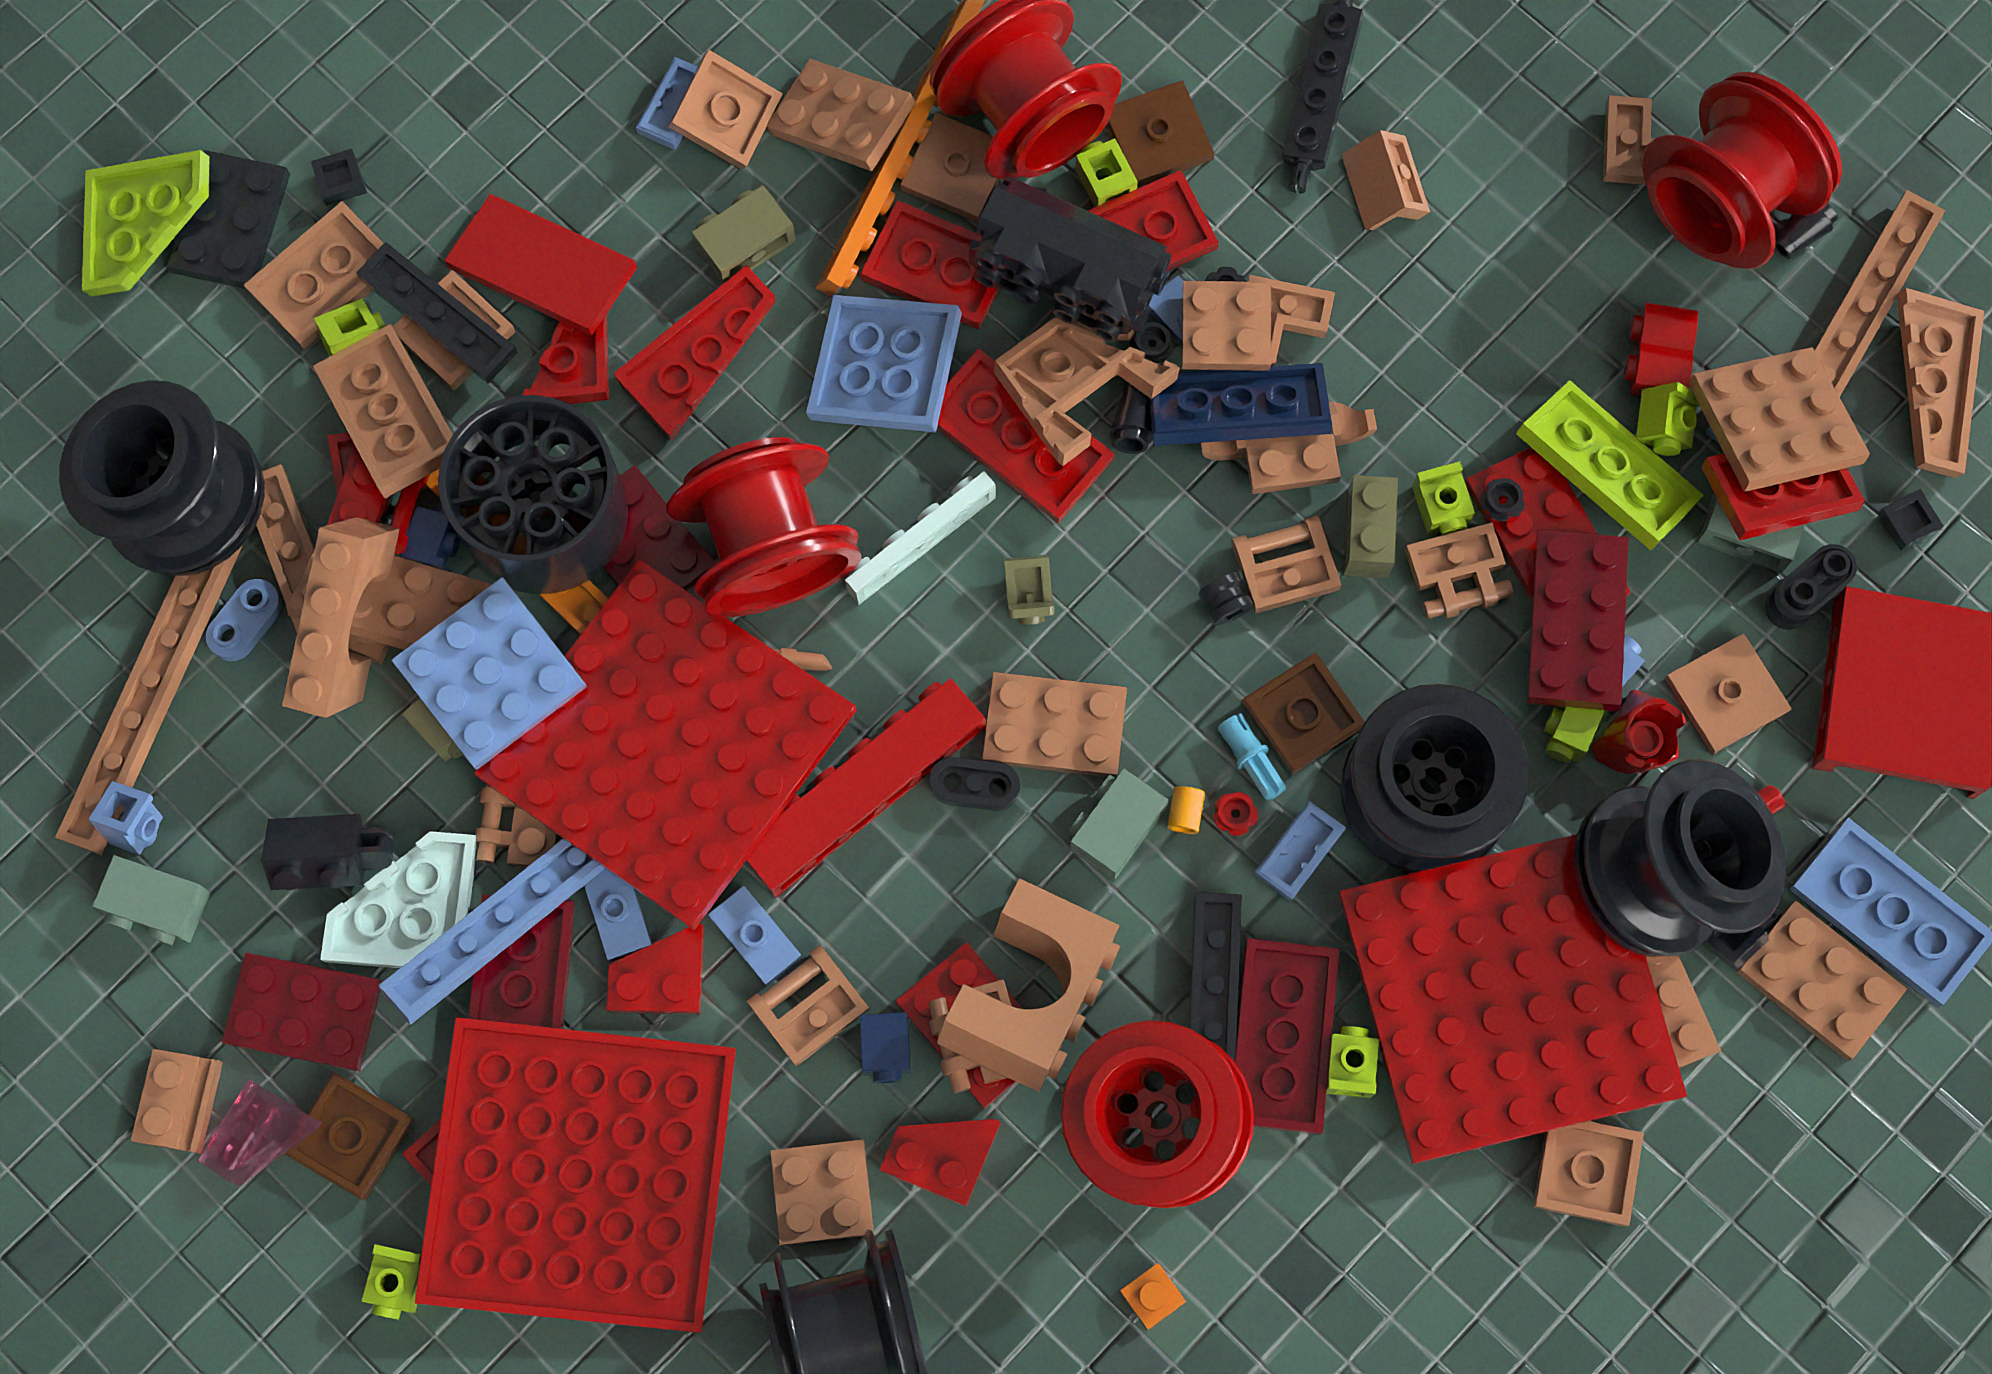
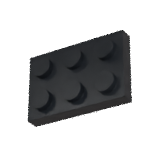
M204 150V153L209 156V197L178 232L167 267L173 274L246 289L244 284L261 270L290 173L283 166Z

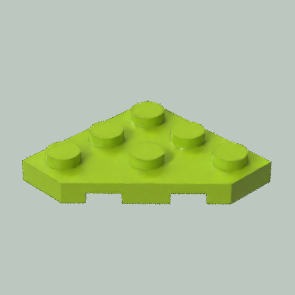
M201 150L85 170L83 292L93 297L129 291L209 197L208 155Z

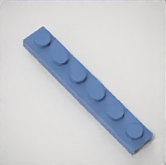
M562 839L379 985L381 993L411 1025L605 868L568 841Z

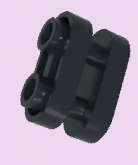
M1828 544L1819 548L1785 577L1770 593L1765 603L1768 619L1775 626L1785 630H1792L1802 626L1853 580L1857 571V563L1853 554L1847 548L1837 544Z

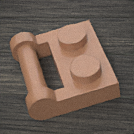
M1317 515L1304 518L1302 524L1248 539L1245 535L1231 539L1234 556L1239 564L1248 595L1254 602L1253 610L1255 614L1339 591L1342 586L1322 524ZM1307 540L1312 547L1309 550L1255 564L1253 555Z
M821 945L809 952L811 957L761 996L756 993L747 1000L749 1006L796 1067L857 1021L860 1015L870 1011L867 1004ZM823 972L829 979L827 983L780 1019H777L771 1011L819 973Z

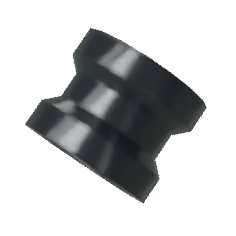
M1236 572L1215 579L1198 593L1202 602L1209 604L1212 610L1211 619L1216 626L1237 619L1254 606L1251 597L1242 592L1240 588L1242 580Z

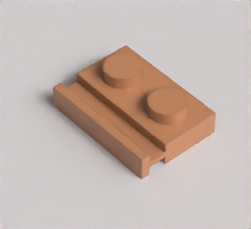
M153 1049L131 1141L202 1154L223 1062Z

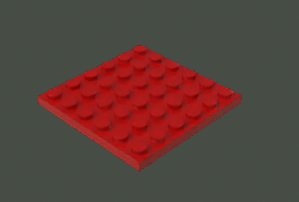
M639 559L564 656L587 687L485 763L474 774L482 782L694 931L851 720L857 708L855 704L723 615H710L702 601Z
M1577 834L1345 889L1338 893L1412 1165L1687 1097L1646 956L1625 949L1611 939L1596 923L1584 903L1578 888L1574 869V848Z
M456 1017L415 1304L702 1333L736 1048Z

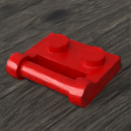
M351 454L327 525L355 517L380 523L387 498H384L379 491L362 457L359 455ZM429 475L401 489L390 526L399 528L394 554L405 553L409 541L406 532L420 489L426 488Z

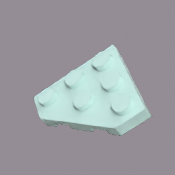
M430 831L417 841L416 846L398 861H392L388 868L382 869L364 884L365 887L345 903L341 902L327 913L320 960L328 963L401 968L467 916L470 909L478 847L476 835Z

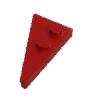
M607 314L592 336L559 321L552 335V344L544 351L538 362L541 369L531 388H525L522 395L551 397L567 404L609 400Z

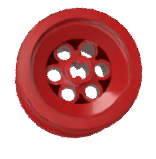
M999 0L977 14L951 38L937 57L930 72V88L937 96L938 107L944 114L950 116H969L983 112L997 130L988 145L984 159L985 170L993 178L1004 179L1006 176L1012 178L1021 176L1025 178L1037 177L1059 168L1081 153L1087 145L1091 144L1102 132L1112 116L1113 105L1122 85V74L1115 65L1110 63H1093L1079 68L1072 64L1062 48L1072 31L1074 13L1070 5L1063 0Z
M1737 72L1730 74L1721 82L1714 83L1704 91L1700 99L1698 111L1700 127L1704 137L1700 141L1681 135L1656 137L1647 144L1644 150L1642 168L1653 209L1663 225L1680 243L1705 259L1734 268L1753 269L1767 263L1774 253L1776 240L1770 213L1775 209L1788 214L1805 216L1815 214L1823 209L1830 200L1831 194L1841 182L1842 161L1830 131L1817 113L1801 97L1780 82L1765 75L1753 72Z
M771 437L749 441L723 450L700 462L686 474L683 485L671 495L666 504L667 514L680 522H707L720 559L719 562L706 570L695 584V593L699 598L704 599L706 611L710 615L717 616L721 614L724 617L745 616L791 604L838 582L860 563L861 553L856 546L859 538L857 531L847 525H818L805 486L814 481L828 465L829 454L826 449L815 444L797 443L796 440L787 437Z
M1148 1020L1128 1023L1110 1030L1095 1040L1082 1053L1071 1070L1063 1091L1061 1121L1063 1136L1071 1157L1080 1171L1097 1188L1113 1198L1130 1204L1158 1208H1175L1188 1206L1208 1198L1223 1188L1237 1173L1247 1156L1253 1137L1254 1109L1252 1095L1244 1075L1235 1061L1221 1047L1190 1028L1172 1022ZM1160 1072L1164 1077V1086L1157 1092H1151L1147 1086V1080L1151 1074ZM1191 1084L1195 1092L1194 1100L1190 1104H1183L1179 1099V1091L1183 1086ZM1133 1094L1138 1100V1107L1133 1113L1126 1114L1121 1108V1101L1126 1095ZM1161 1104H1168L1167 1113L1173 1115L1172 1122L1168 1127L1158 1130V1121L1152 1118L1153 1111ZM1196 1118L1199 1120L1196 1134L1191 1139L1185 1134V1124L1190 1119ZM1134 1128H1139L1144 1136L1143 1143L1137 1148H1131L1126 1139L1129 1131ZM1167 1140L1172 1141L1176 1148L1174 1154L1169 1159L1162 1160L1158 1153L1160 1144Z

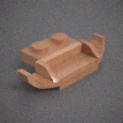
M1329 401L1332 434L1201 443L1202 453L1205 458L1210 460L1223 461L1246 458L1252 494L1339 483L1341 474L1336 446L1354 443L1373 435L1377 430L1374 409L1357 411L1344 404Z

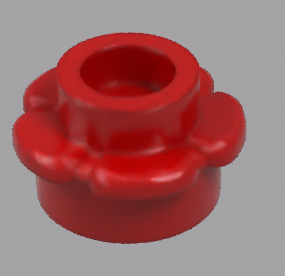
M1245 793L1224 794L1215 803L1216 813L1213 816L1215 825L1221 831H1229V834L1232 836L1246 834L1249 831V827L1254 826L1258 820V810L1254 806L1251 797ZM1233 810L1239 811L1240 816L1238 818L1232 817L1231 812Z

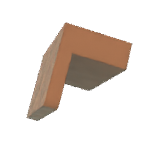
M1379 130L1342 154L1345 169L1365 229L1375 230L1397 216L1418 220L1430 213L1406 136Z

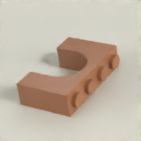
M358 517L319 527L282 706L327 718L363 701L372 658L348 652L351 624L359 599L368 583L373 578L391 571L399 528Z
M1019 878L1001 912L994 937L1038 957L1049 965L1060 981L1062 997L1044 1008L1019 1009L963 984L944 1020L937 1044L1040 1093L1047 1076L1056 1080L1068 1055L1061 1051L1065 1040L1074 1043L1086 1017L1080 1015L1079 1012L1083 1004L1085 1003L1092 1007L1101 989L1103 981L1096 978L1100 969L1103 968L1110 971L1121 946L1113 943L1120 925Z

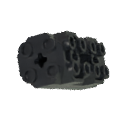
M1006 176L1003 179V184L999 183L995 187L977 225V228L981 229L982 240L979 242L972 239L969 248V264L976 269L973 277L980 284L993 289L999 286L1012 292L1017 300L1029 306H1036L1039 299H1049L1055 304L1053 314L1060 320L1069 324L1079 322L1092 328L1098 337L1114 342L1119 334H1129L1131 330L1141 333L1151 311L1148 306L1153 294L1159 296L1169 276V272L1166 270L1172 254L1166 252L1167 246L1010 176Z

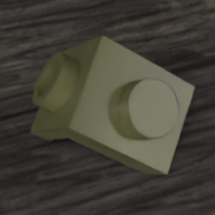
M1048 554L1004 558L1007 605L1010 619L1018 618L1019 624H1038L1045 621V616L1054 615Z

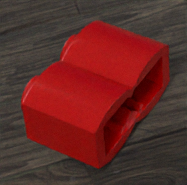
M1645 303L1641 314L1633 315L1629 329V340L1636 341L1635 355L1628 354L1623 375L1624 380L1630 381V395L1641 396L1642 389L1676 382L1689 388L1693 366V350L1698 326L1697 310Z

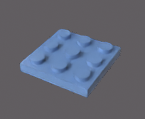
M833 295L806 411L811 421L936 433L962 315L959 306Z
M503 577L392 659V662L476 770L587 687Z

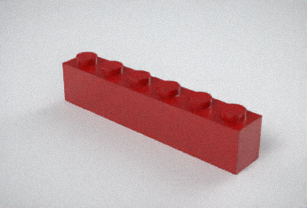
M952 678L942 685L939 682L931 684L919 695V704L907 713L904 710H900L891 716L883 725L885 731L873 741L865 738L856 744L848 753L850 759L838 769L831 766L821 772L812 782L815 787L802 798L798 794L793 796L745 861L775 898L779 897L931 773L936 763L942 759L952 757L986 729V718Z

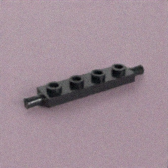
M1337 0L1335 4L1321 3L1282 152L1283 162L1294 168L1290 184L1288 185V189L1294 193H1297V188L1299 194L1306 192L1311 170L1315 171L1325 169L1364 18L1363 10L1353 6L1354 0Z

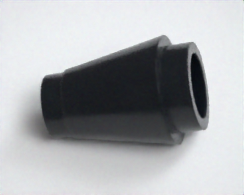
M1827 203L1823 209L1815 214L1805 216L1791 214L1775 237V249L1783 257L1790 259L1833 231V224L1838 220L1835 210Z
M1133 385L1123 389L1110 430V437L1113 440L1114 448L1127 454L1145 452L1148 449V444L1153 440L1149 398Z

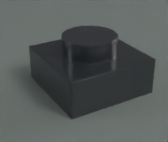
M353 149L311 161L321 197L326 206L367 193Z
M1921 489L1883 507L1878 512L1879 517L1900 551L1939 532L1944 527Z

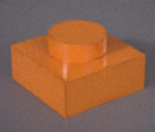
M1159 1263L1120 1290L1122 1296L1147 1330L1186 1302Z

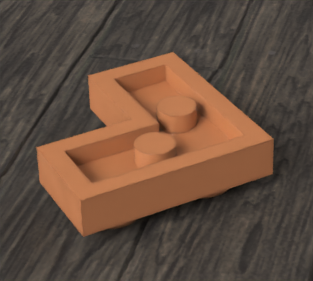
M1609 95L1605 105L1604 182L1646 185L1642 168L1643 153L1647 144L1655 139L1651 138V98Z
M1254 275L1249 276L1248 282H1271V366L1276 364L1283 330L1320 338L1326 337L1335 292Z

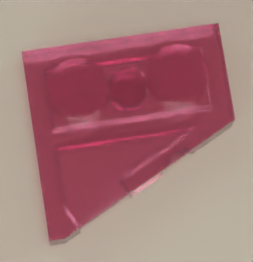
M248 1079L201 1154L198 1162L228 1181L241 1186L316 1131L322 1122Z

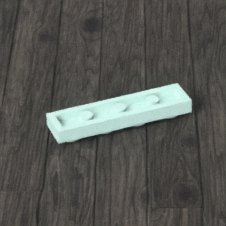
M985 471L975 479L972 476H968L959 482L951 492L953 496L940 506L938 503H934L927 507L918 516V523L907 532L899 530L891 535L882 546L884 550L871 560L869 557L861 559L857 567L845 579L847 592L858 605L996 498L995 483Z

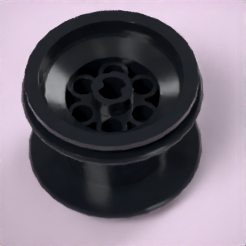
M147 380L131 383L112 391L98 400L83 414L72 429L64 445L59 464V486L62 500L68 512L77 523L94 535L110 539L117 551L137 567L165 576L199 574L216 567L230 558L253 532L261 515L265 498V480L262 467L249 442L233 427L222 421L215 420L209 407L196 393L182 385L169 381Z
M1445 684L1419 685L1406 689L1381 703L1369 715L1360 729L1355 743L1348 752L1342 770L1341 796L1343 809L1349 825L1359 841L1374 856L1398 869L1416 873L1483 857L1512 826L1522 810L1529 782L1527 752L1519 732L1509 717L1493 702L1480 694L1459 686ZM1419 745L1425 747L1429 752V758L1426 760L1415 758L1412 753V747ZM1449 753L1456 754L1461 759V766L1459 768L1448 766L1444 759L1445 755ZM1393 769L1403 770L1407 776V781L1402 784L1398 783L1394 777ZM1425 777H1430L1438 783L1439 787L1434 794L1425 792L1422 789L1421 783ZM1459 784L1468 786L1472 796L1465 799L1459 798L1456 795L1455 786ZM1407 800H1411L1413 802V805H1411ZM1443 808L1449 813V816L1434 815L1433 809Z
M1688 759L1673 764L1659 775L1651 788L1630 786L1610 793L1590 810L1584 818L1575 841V875L1579 891L1587 909L1596 923L1611 939L1623 948L1639 955L1649 957L1680 956L1698 949L1710 938L1714 931L1728 934L1744 933L1759 927L1771 917L1780 902L1784 890L1786 876L1785 851L1780 831L1772 813L1762 797L1745 779L1735 771L1709 760Z
M867 1229L865 1231L868 1250L862 1269L790 1287L787 1285L780 1253L775 1252L773 1254L779 1289H768L766 1282L759 1284L778 1374H927L910 1294L892 1229L884 1230L885 1240L879 1242L875 1241L872 1230Z

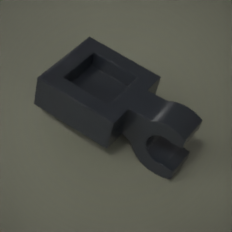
M1775 909L1771 917L1763 924L1744 933L1728 934L1714 931L1703 946L1737 972L1769 941L1767 932L1764 929L1773 926L1780 919L1782 913Z

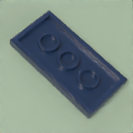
M1323 363L1271 366L1270 371L1209 370L1179 372L1178 380L1154 398H1149L1154 446L1332 434V420Z

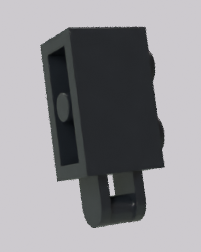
M360 814L268 819L261 862L271 890L338 888L342 886L363 885L365 870L386 869L392 864L395 834L390 829L383 827L364 828Z

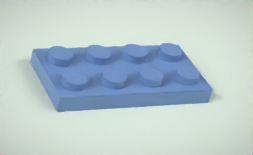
M1850 818L1841 823L1789 888L1790 891L1937 1008L1945 1004L1992 943L1991 929Z

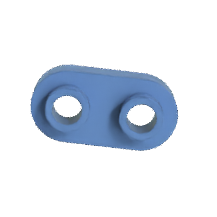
M252 579L243 583L207 628L206 642L210 650L225 661H238L246 657L280 615L283 601L279 591L270 582L263 579ZM256 594H262L263 599L261 603L257 606H250V599ZM228 629H234V637L230 641H222V634Z

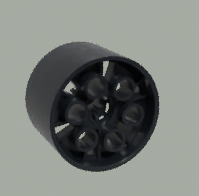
M520 395L501 399L486 405L467 418L453 434L445 448L438 476L439 495L443 510L473 561L494 581L497 582L503 577L512 590L529 594L563 592L593 578L616 554L625 535L628 520L626 491L602 433L590 418L574 406L551 397L538 395ZM523 444L521 448H519L516 451H507L511 448ZM559 444L569 446L567 453L563 456H549V452L554 446ZM499 457L500 459L496 463L494 459ZM593 458L601 467L586 471L577 468ZM533 469L532 474H526L523 477L518 476L520 473L526 470ZM485 472L495 473L493 480L489 484L484 486L474 485L480 474ZM575 484L586 486L579 496L567 497ZM534 491H539L541 501L537 503H532L531 493ZM482 504L479 512L468 517V506ZM569 513L589 522L579 534L567 522L570 519ZM496 514L510 516L504 525L498 527L490 525L492 517ZM546 518L556 520L555 525L549 531L536 532L540 520ZM519 532L523 536H527L526 555L512 554Z

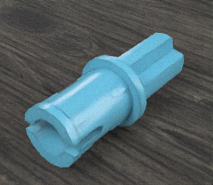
M1243 714L1234 715L1219 725L1217 730L1237 758L1236 766L1238 769L1245 768L1266 800L1269 801L1281 795L1286 790V786L1266 756L1269 748L1267 745H1261Z

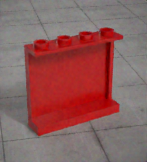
M1846 586L1833 599L1812 769L1830 772L1835 767L1841 766L1968 790L1967 798L1975 799L1989 790V787H1992V613Z

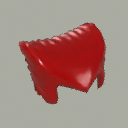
M1631 690L1617 716L1614 717V720L1605 729L1604 733L1592 744L1591 751L1598 762L1625 774L1643 773L1663 767L1679 757L1677 730L1685 725V716L1665 699L1648 695L1639 690Z

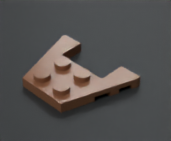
M1053 318L995 360L994 374L1056 461L1064 466L1090 446L1092 433L1065 414L1068 410L1116 375H1119L1152 399L1178 380L1180 367L1166 360L1163 366L1144 359L1145 352L1132 347L1123 351L1107 345L1105 340L1098 337L1095 333Z

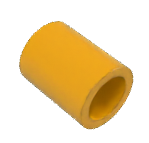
M1186 786L1174 787L1167 828L1179 833L1197 834L1199 832L1205 792Z

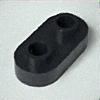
M948 757L940 760L932 768L930 788L935 798L947 805L1002 811L1008 809L1017 801L1020 793V780L1015 770L1003 763ZM955 776L961 781L960 787L956 790L947 789L944 786V782L948 777ZM994 782H1001L1005 785L1006 791L1002 795L995 796L989 791L990 785Z

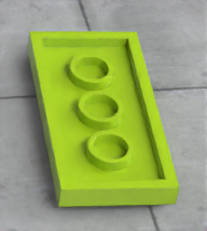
M1570 380L1528 418L1516 433V435L1650 551L1704 496L1643 442L1637 440L1636 436Z

